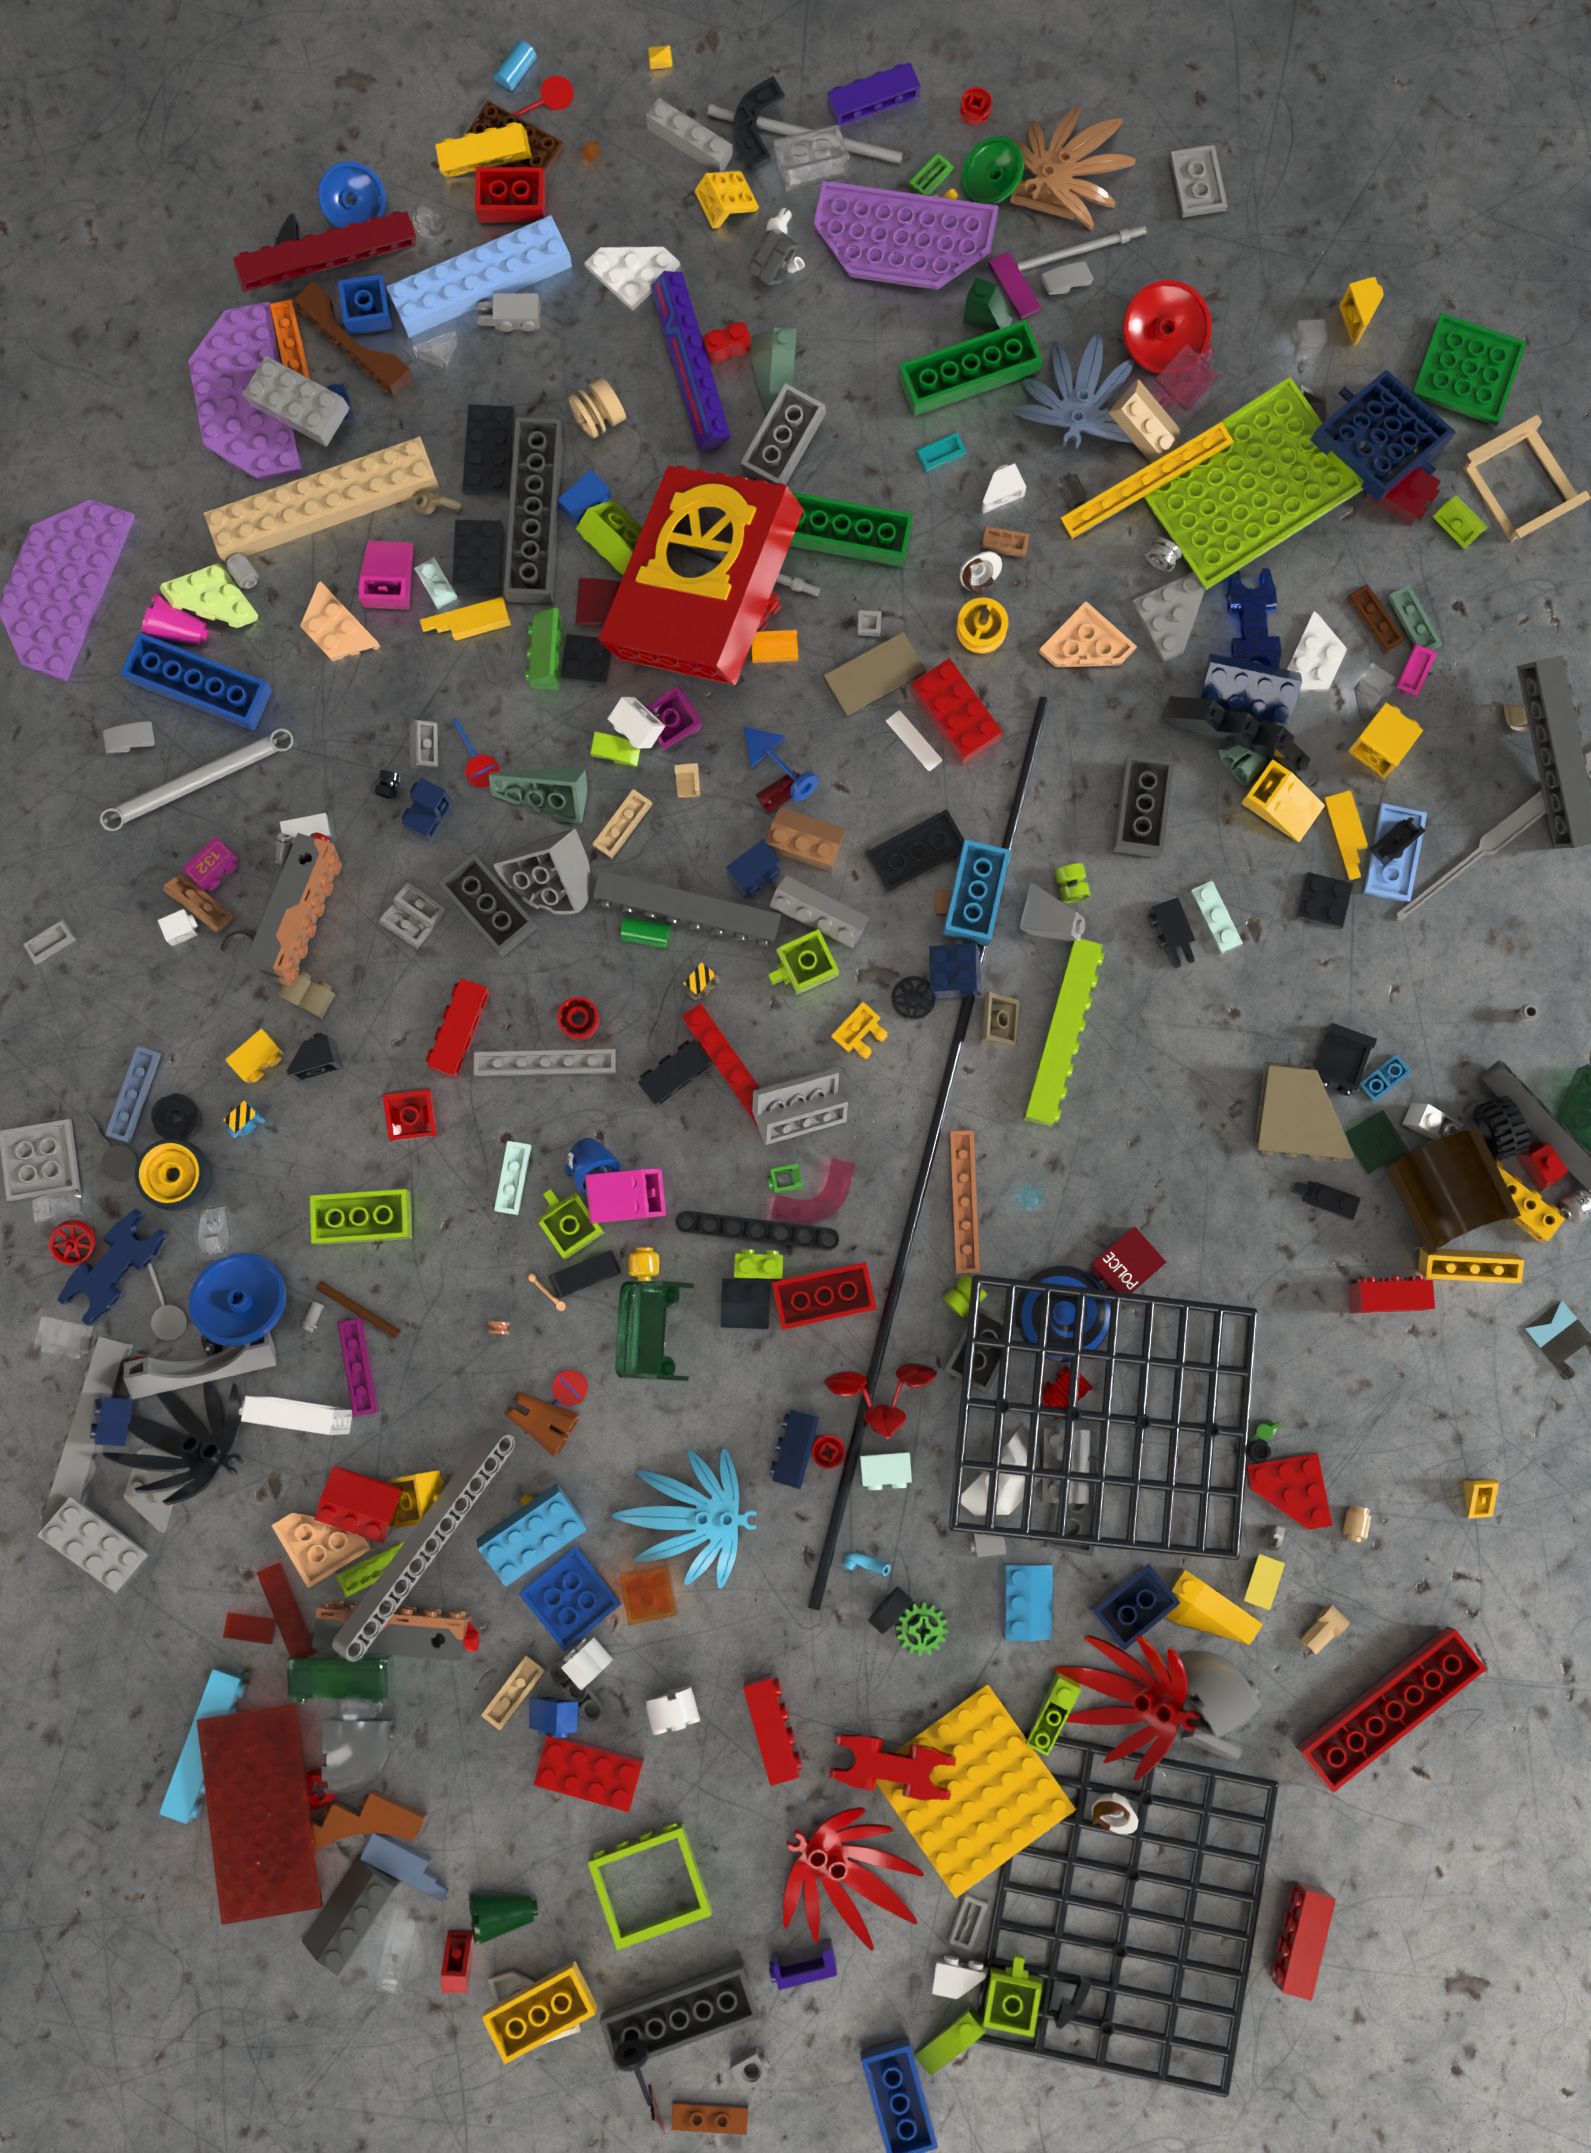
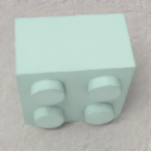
M909 1452L859 1455L861 1485L867 1486V1490H881L882 1485L891 1484L892 1489L906 1488L907 1483L912 1482Z

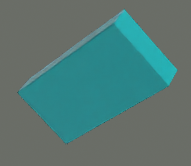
M955 432L917 449L916 455L926 473L966 455L967 451L958 433Z

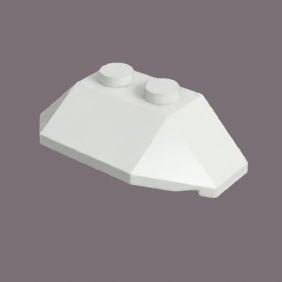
M1019 1427L1003 1445L1001 1464L1026 1466L1029 1434L1023 1428ZM1038 1443L1036 1467L1041 1468ZM981 1471L962 1492L961 1504L974 1516L986 1515L990 1472ZM999 1474L996 1515L1011 1514L1023 1500L1025 1476ZM1035 1477L1034 1486L1040 1481L1041 1478Z

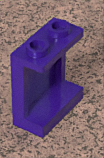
M831 1938L821 1941L822 1957L782 1966L778 1952L773 1953V1961H769V1972L772 1983L777 1982L778 1990L838 1976L837 1962Z

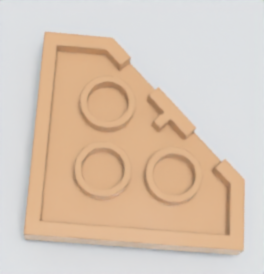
M1085 601L1039 649V653L1054 667L1120 666L1135 651L1137 646Z
M292 1512L271 1526L308 1589L373 1549L365 1537L316 1521L314 1516Z

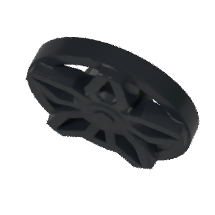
M909 976L900 980L895 985L891 996L894 1010L901 1017L908 1020H919L926 1017L932 1011L936 999L932 994V1000L923 997L928 989L930 991V983L918 976ZM910 981H919L921 983L914 988ZM905 982L911 987V989L907 990L905 988ZM926 985L924 991L921 992L919 988ZM901 986L905 994L895 996L896 991ZM901 997L904 998V1002L896 1001ZM925 1000L930 1006L923 1005L922 1001ZM907 1005V1014L903 1013L898 1006ZM918 1006L921 1009H927L924 1013L916 1016ZM909 1008H915L912 1016L910 1015Z

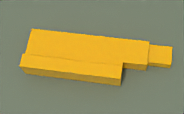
M503 597L420 619L423 632L437 629L438 633L451 630L455 641L511 626Z
M1349 790L1326 797L1324 801L1344 867L1346 868L1349 881L1361 878L1358 868L1361 862L1357 851L1367 849L1368 844L1352 792Z

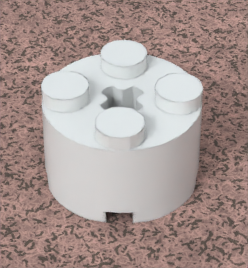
M690 1686L672 1689L667 1693H659L644 1700L653 1735L664 1733L667 1731V1728H671L672 1731L686 1728V1725L700 1721L696 1701Z

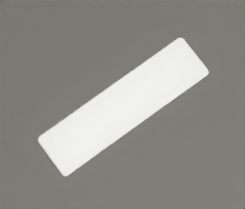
M900 710L886 720L887 724L928 771H931L942 762V758Z

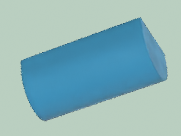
M519 40L493 75L494 81L512 92L536 60L537 56L534 49L526 42Z

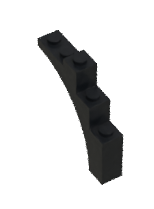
M1170 696L1161 716L1173 728L1212 735L1249 749L1270 761L1273 759L1292 772L1298 779L1303 778L1311 759L1293 742L1295 737L1284 726L1260 724L1248 712L1226 711L1214 699Z

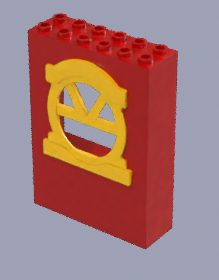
M667 465L598 640L618 660L735 686L804 510L797 498L789 490V487L783 483L770 484L761 479L753 481L743 476L731 477L721 472L714 474L708 473L703 469L691 470L682 465L677 467ZM702 507H716L726 513L725 516L702 537L698 509ZM689 514L692 536L673 533L677 523L685 515ZM732 522V543L712 540L728 523ZM672 542L724 552L727 555L709 573L695 578H686L672 571L667 561L666 549L668 543Z

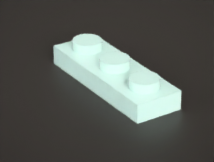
M1213 881L1192 889L1190 893L1219 953L1222 954L1242 945L1243 942Z
M507 1141L495 1212L519 1216L532 1145Z

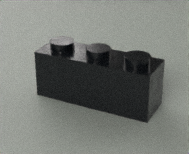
M695 1040L692 1042L685 1041L677 1048L678 1052L672 1057L670 1055L665 1056L659 1061V1067L653 1071L649 1069L639 1077L641 1079L638 1082L639 1086L656 1108L712 1066V1061Z

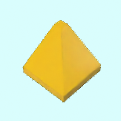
M670 45L648 47L651 70L672 67Z

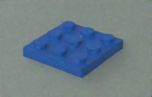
M577 1546L519 1593L564 1652L622 1604Z

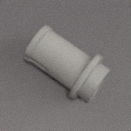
M279 833L274 838L276 843L274 862L283 865L288 858L290 845L293 844L291 835Z
M1526 1003L1517 1010L1515 1019L1521 1024L1533 1022L1539 1016V1009L1532 1003Z
M310 1300L303 1320H299L301 1323L299 1327L313 1333L314 1328L317 1329L315 1325L324 1306Z

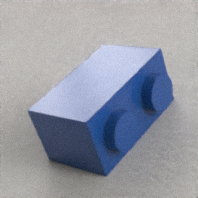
M590 469L558 499L559 508L578 526L588 508L610 501V488Z
M552 1696L530 1698V1729L539 1730L540 1735H552L553 1738H566L567 1733L577 1732V1701Z

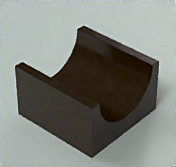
M1475 1121L1385 1161L1386 1169L1428 1255L1438 1252L1443 1245L1471 1230L1495 1221L1514 1219L1521 1216Z

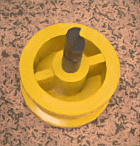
M985 597L972 599L959 612L956 625L958 640L963 647L971 652L978 654L992 652L1005 639L1009 622L1008 615L1003 606L993 599Z

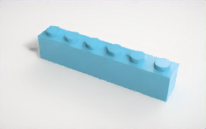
M216 1667L212 1670L160 1809V1815L185 1824L198 1817L202 1808V1804L199 1803L202 1794L207 1793L211 1784V1780L208 1779L211 1770L216 1769L220 1756L217 1755L219 1748L224 1746L229 1735L226 1729L229 1722H233L237 1714L236 1702L238 1698H242L247 1684L244 1681L246 1676L222 1667Z

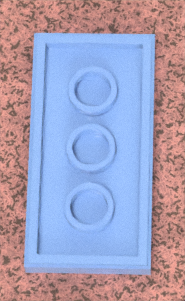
M1381 803L1379 805L1372 846L1402 820H1407L1409 817L1414 819L1412 823L1416 828L1419 826L1424 828L1427 813ZM1423 834L1386 866L1370 852L1363 893L1409 903L1411 901Z

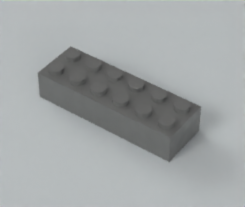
M741 1961L601 2014L599 2022L615 2071H618L620 2069L617 2068L613 2059L614 2053L620 2045L629 2040H643L649 2049L648 2059L758 2019L760 2010L744 1962Z

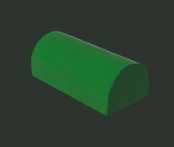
M624 917L620 939L624 942L667 949L671 925Z

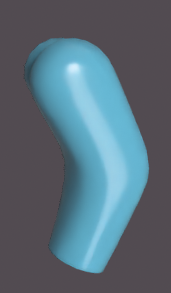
M846 1553L844 1555L846 1559L843 1561V1567L850 1571H853L855 1566L858 1565L870 1573L887 1576L890 1572V1565L875 1558L857 1553Z

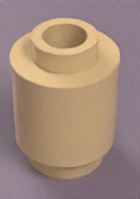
M1350 1505V1510L1346 1512L1342 1533L1347 1535L1346 1540L1361 1543L1362 1539H1367L1371 1520L1369 1509Z

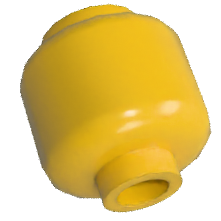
M634 1248V1252L628 1255L629 1275L637 1277L636 1282H651V1277L659 1274V1254L654 1252L653 1248Z

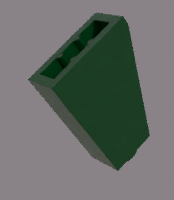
M975 277L967 295L963 322L988 333L1010 326L1013 316L998 286Z

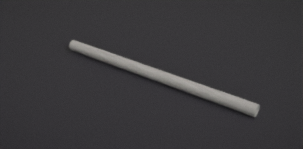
M713 104L709 105L708 116L734 121L736 110ZM760 116L757 119L756 128L901 164L902 152Z

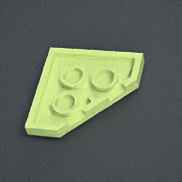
M221 563L165 582L160 586V591L173 608L179 610L185 608L196 612L198 616L213 621L216 618L229 622L228 625L235 628L257 621L258 614Z

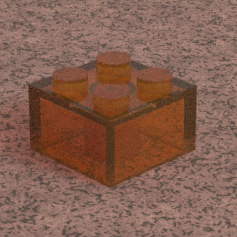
M669 1564L624 1573L619 1576L628 1626L677 1616L678 1608Z

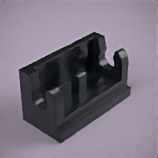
M1412 817L1402 820L1369 849L1384 866L1389 864L1426 831L1422 826L1416 828L1412 823L1414 821Z

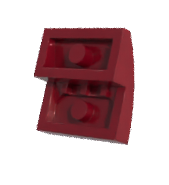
M580 578L578 581L575 623L592 627L604 626L621 581Z

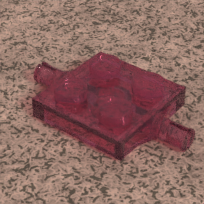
M1185 344L1155 377L1154 380L1166 393L1158 402L1164 410L1172 400L1177 402L1185 411L1189 410L1218 377L1207 362L1216 352L1215 349H1212L1211 345H1208L1203 353L1199 354L1194 352L1188 344Z

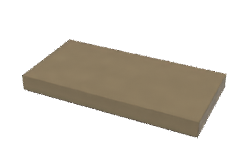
M902 632L825 674L824 679L843 712L848 716L925 674L926 669L906 635Z

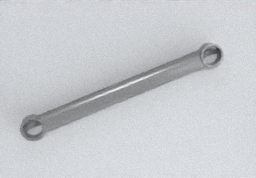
M278 727L270 735L116 807H107L100 815L101 825L108 831H116L128 821L273 753L287 751L293 745V734L285 727ZM277 732H287L286 734H283L275 739H272ZM291 737V742L288 746L282 748L275 745ZM109 811H116V812H117V813H115V814H113V815H110V816L106 817L105 819H103L104 815H105L107 812H109ZM118 817L122 819L120 824L115 827L106 824Z

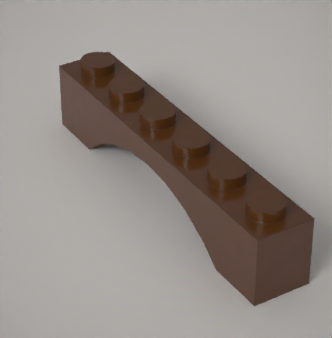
M314 281L294 298L297 313L304 320L308 318L319 334L322 335L324 333L329 337L328 341L336 349L340 347L345 352V357L354 364L356 362L360 365V370L366 377L370 378L372 376L377 381V386L384 393L388 391L391 395L395 396L413 379L410 369L393 353H381L367 349L349 338L336 322L333 304L329 295Z

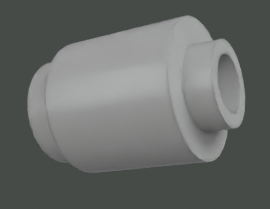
M237 553L226 561L228 572L240 588L249 589L257 584L259 574L245 556Z

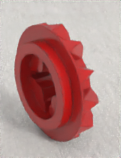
M318 1768L305 1773L297 1787L299 1800L305 1807L312 1810L326 1808L334 1801L336 1794H325L323 1789L321 1790L322 1796L318 1793L309 1795L314 1788V1782L317 1785H327V1782L322 1781V1770Z

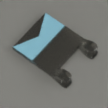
M1562 1300L1524 1328L1526 1333L1554 1365L1563 1380L1571 1379L1575 1375L1573 1369L1564 1362L1567 1358L1584 1345L1591 1354V1334Z

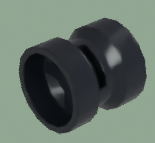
M380 770L378 776L380 781L375 786L374 794L382 798L396 800L398 795L397 787L401 784L403 777L391 771Z

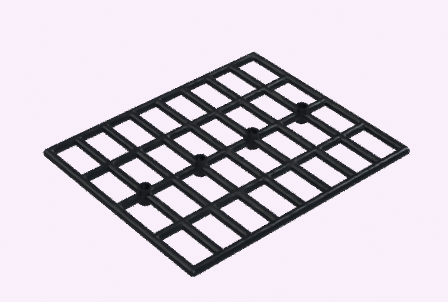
M974 1275L971 1282L949 1530L971 1534L1238 1560L1240 1558L1258 1320L1257 1309ZM981 1285L1007 1288L1002 1339L976 1336ZM1016 1289L1042 1292L1037 1343L1012 1340ZM1051 1293L1076 1296L1072 1347L1047 1344ZM1086 1298L1111 1300L1107 1351L1082 1349ZM1121 1302L1146 1305L1142 1355L1117 1353ZM1155 1306L1180 1309L1176 1359L1151 1357ZM1190 1310L1214 1313L1210 1363L1186 1361ZM1224 1314L1248 1317L1244 1367L1220 1365ZM975 1346L1001 1349L997 1398L994 1400L971 1398ZM1011 1350L1036 1353L1032 1404L1009 1402L1006 1399ZM1046 1354L1071 1357L1067 1407L1041 1406ZM1081 1358L1106 1361L1102 1412L1080 1410L1077 1407ZM1116 1362L1141 1365L1137 1414L1134 1416L1112 1413ZM1150 1366L1175 1369L1171 1420L1150 1418L1146 1415ZM1185 1370L1209 1373L1206 1422L1204 1423L1181 1421ZM1219 1374L1243 1377L1240 1428L1220 1426L1215 1423ZM970 1408L988 1409L995 1412L991 1462L965 1460ZM1007 1412L1031 1414L1026 1466L1001 1464L1004 1419ZM1041 1415L1060 1417L1066 1420L1061 1470L1036 1467ZM1075 1421L1101 1422L1097 1474L1071 1471ZM1111 1423L1132 1425L1135 1428L1132 1477L1106 1475ZM1149 1427L1170 1430L1166 1481L1141 1479L1145 1429ZM1180 1431L1201 1433L1204 1436L1201 1485L1176 1482ZM1218 1435L1239 1437L1235 1489L1211 1486L1214 1437ZM964 1470L990 1472L985 1525L959 1522ZM1000 1473L1025 1476L1021 1528L995 1526ZM1035 1477L1060 1480L1056 1532L1031 1530ZM1070 1481L1096 1484L1091 1536L1066 1533ZM1105 1485L1131 1487L1126 1539L1101 1537ZM1140 1488L1165 1491L1161 1543L1136 1540ZM1175 1492L1200 1495L1196 1546L1171 1544ZM1210 1496L1234 1498L1231 1550L1206 1548Z
M1027 1730L1025 1732V1737L1027 1739L1029 1737L1031 1730ZM1058 1736L1054 1745L1085 1751L1080 1779L1051 1773L1059 1785L1078 1789L1074 1816L1068 1815L1057 1823L1072 1827L1067 1854L1026 1846L1017 1854L1065 1864L1061 1891L1058 1892L1011 1882L1009 1879L1013 1857L1002 1864L984 1967L989 1968V1972L986 1978L981 1981L976 2012L982 2018L991 1967L1005 1970L1006 1966L1012 1967L1013 1961L996 1957L1000 1929L1052 1940L1047 1968L1025 1963L1023 1970L1028 1971V1975L1045 1979L1041 2007H1038L1037 2017L1039 2018L1034 2045L985 2034L974 2043L1226 2098L1230 2093L1279 1784L1274 1780L1168 1758H1162L1156 1766L1207 1777L1202 1804L1151 1794L1155 1767L1144 1775L1142 1788L1139 1791L1090 1781L1094 1754L1108 1756L1115 1747ZM1133 1752L1121 1759L1141 1763L1145 1754ZM1219 1779L1267 1789L1264 1817L1212 1807L1216 1780ZM1088 1791L1100 1794L1116 1792L1126 1799L1138 1801L1137 1829L1130 1834H1118L1110 1830L1104 1831L1098 1823L1094 1825L1092 1820L1083 1819ZM1153 1804L1200 1814L1196 1842L1145 1832L1148 1807ZM1210 1817L1262 1827L1258 1855L1207 1845L1206 1840ZM1081 1829L1133 1839L1129 1864L1121 1866L1078 1857L1077 1852ZM1147 1842L1194 1852L1190 1880L1139 1870L1142 1843ZM1204 1855L1256 1865L1252 1892L1249 1893L1201 1883L1200 1877ZM1075 1867L1126 1877L1122 1905L1070 1894ZM1142 1880L1188 1890L1184 1917L1180 1918L1133 1908L1132 1902L1136 1882ZM1007 1891L1059 1902L1054 1930L1002 1919ZM1198 1893L1250 1903L1245 1931L1194 1921ZM1068 1904L1120 1915L1116 1940L1107 1942L1065 1933L1064 1927ZM1130 1918L1182 1928L1177 1956L1126 1946ZM1191 1931L1243 1941L1239 1970L1187 1959ZM1062 1943L1113 1953L1109 1981L1086 1977L1091 1982V1989L1107 1992L1103 2016L1100 2019L1076 2014L1068 2023L1100 2030L1096 2059L1044 2048L1048 2020H1055L1058 2011L1050 2009L1055 1981L1077 1985L1079 1976H1081L1057 1970ZM1127 1956L1174 1966L1175 1971L1171 1995L1119 1984L1123 1959ZM1185 1969L1237 1980L1233 2008L1181 1997ZM1117 1994L1169 2005L1165 2032L1160 2033L1113 2023ZM1179 2008L1230 2018L1227 2046L1174 2036ZM1119 2034L1162 2044L1158 2072L1106 2061L1110 2036ZM1172 2046L1225 2057L1220 2086L1168 2075Z

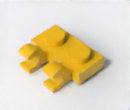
M862 1002L831 1035V1038L848 1053L854 1048L866 1060L872 1054V1050L861 1039L870 1031L882 1043L887 1038L888 1033L877 1024L880 1016Z

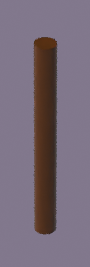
M320 1281L316 1286L318 1291L395 1339L400 1335L401 1330L324 1282Z

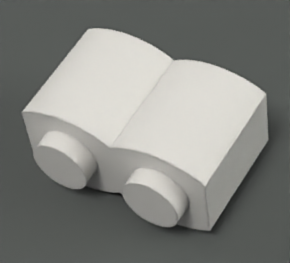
M594 1637L589 1642L585 1638L564 1658L566 1663L561 1668L576 1686L582 1690L613 1658Z

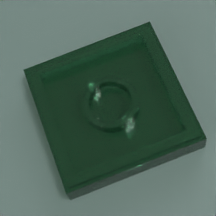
M1384 1110L1344 1132L1353 1154L1366 1175L1385 1165L1386 1160L1408 1151V1148Z

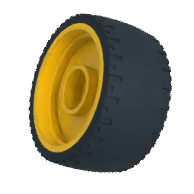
M163 1139L151 1144L141 1153L135 1168L136 1185L141 1195L152 1205L165 1210L178 1211L196 1205L205 1197L212 1181V1169L206 1155L194 1144L181 1139ZM178 1169L180 1176L176 1181H172L171 1174L174 1170Z

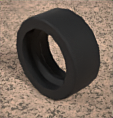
M897 1586L876 1608L868 1622L881 1634H884L911 1604L912 1598Z

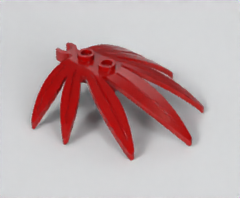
M1086 1635L1084 1636L1085 1640L1144 1685L1128 1677L1102 1669L1083 1666H1057L1054 1668L1056 1672L1095 1691L1133 1704L1134 1706H1108L1088 1709L1068 1715L1065 1722L1088 1725H1124L1149 1721V1726L1129 1736L1103 1760V1763L1106 1764L1128 1756L1158 1736L1145 1753L1133 1779L1137 1781L1152 1770L1165 1756L1176 1737L1180 1723H1182V1726L1187 1731L1191 1732L1198 1727L1190 1722V1717L1198 1719L1201 1714L1196 1710L1186 1711L1183 1709L1188 1690L1185 1668L1173 1648L1167 1649L1168 1670L1156 1649L1141 1635L1136 1636L1148 1662L1161 1682L1160 1684L1139 1661L1122 1649L1100 1638Z
M863 1807L847 1809L829 1817L816 1829L809 1841L804 1838L800 1830L795 1829L793 1833L799 1841L792 1843L787 1840L786 1844L789 1850L793 1852L800 1851L801 1853L792 1865L785 1885L782 1909L784 1928H788L799 1900L802 1881L804 1880L803 1896L806 1918L815 1943H818L820 1904L816 1879L820 1878L830 1900L843 1920L870 1951H873L874 1946L866 1925L854 1902L838 1881L841 1880L866 1899L913 1924L918 1922L907 1905L884 1881L848 1857L875 1866L921 1877L924 1876V1873L915 1865L889 1852L864 1845L841 1844V1842L893 1832L891 1826L882 1824H859L846 1827L866 1813Z

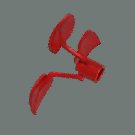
M908 1363L900 1366L896 1370V1377L901 1380L898 1381L890 1407L880 1404L873 1408L867 1389L864 1387L867 1384V1378L858 1372L843 1371L835 1373L823 1382V1385H826L831 1392L840 1396H852L861 1391L868 1406V1410L865 1412L866 1422L875 1433L889 1439L906 1421L904 1411L895 1407L902 1385L906 1384L912 1388L924 1386L937 1376V1371L917 1363Z

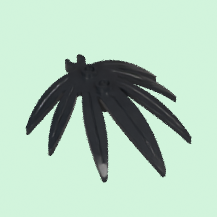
M210 1381L203 1383L206 1412L212 1431L211 1435H208L192 1411L171 1391L158 1393L157 1396L172 1417L190 1435H184L165 1425L131 1414V1421L127 1429L129 1432L147 1444L166 1453L182 1457V1459L103 1452V1456L116 1463L141 1470L157 1472L189 1470L134 1488L137 1493H158L182 1487L162 1501L165 1505L180 1503L196 1496L213 1482L222 1467L228 1473L236 1475L238 1472L234 1467H231L232 1464L235 1462L243 1464L244 1462L240 1455L230 1454L238 1438L241 1425V1415H239L241 1399L236 1383H233L229 1396L225 1429L217 1394Z

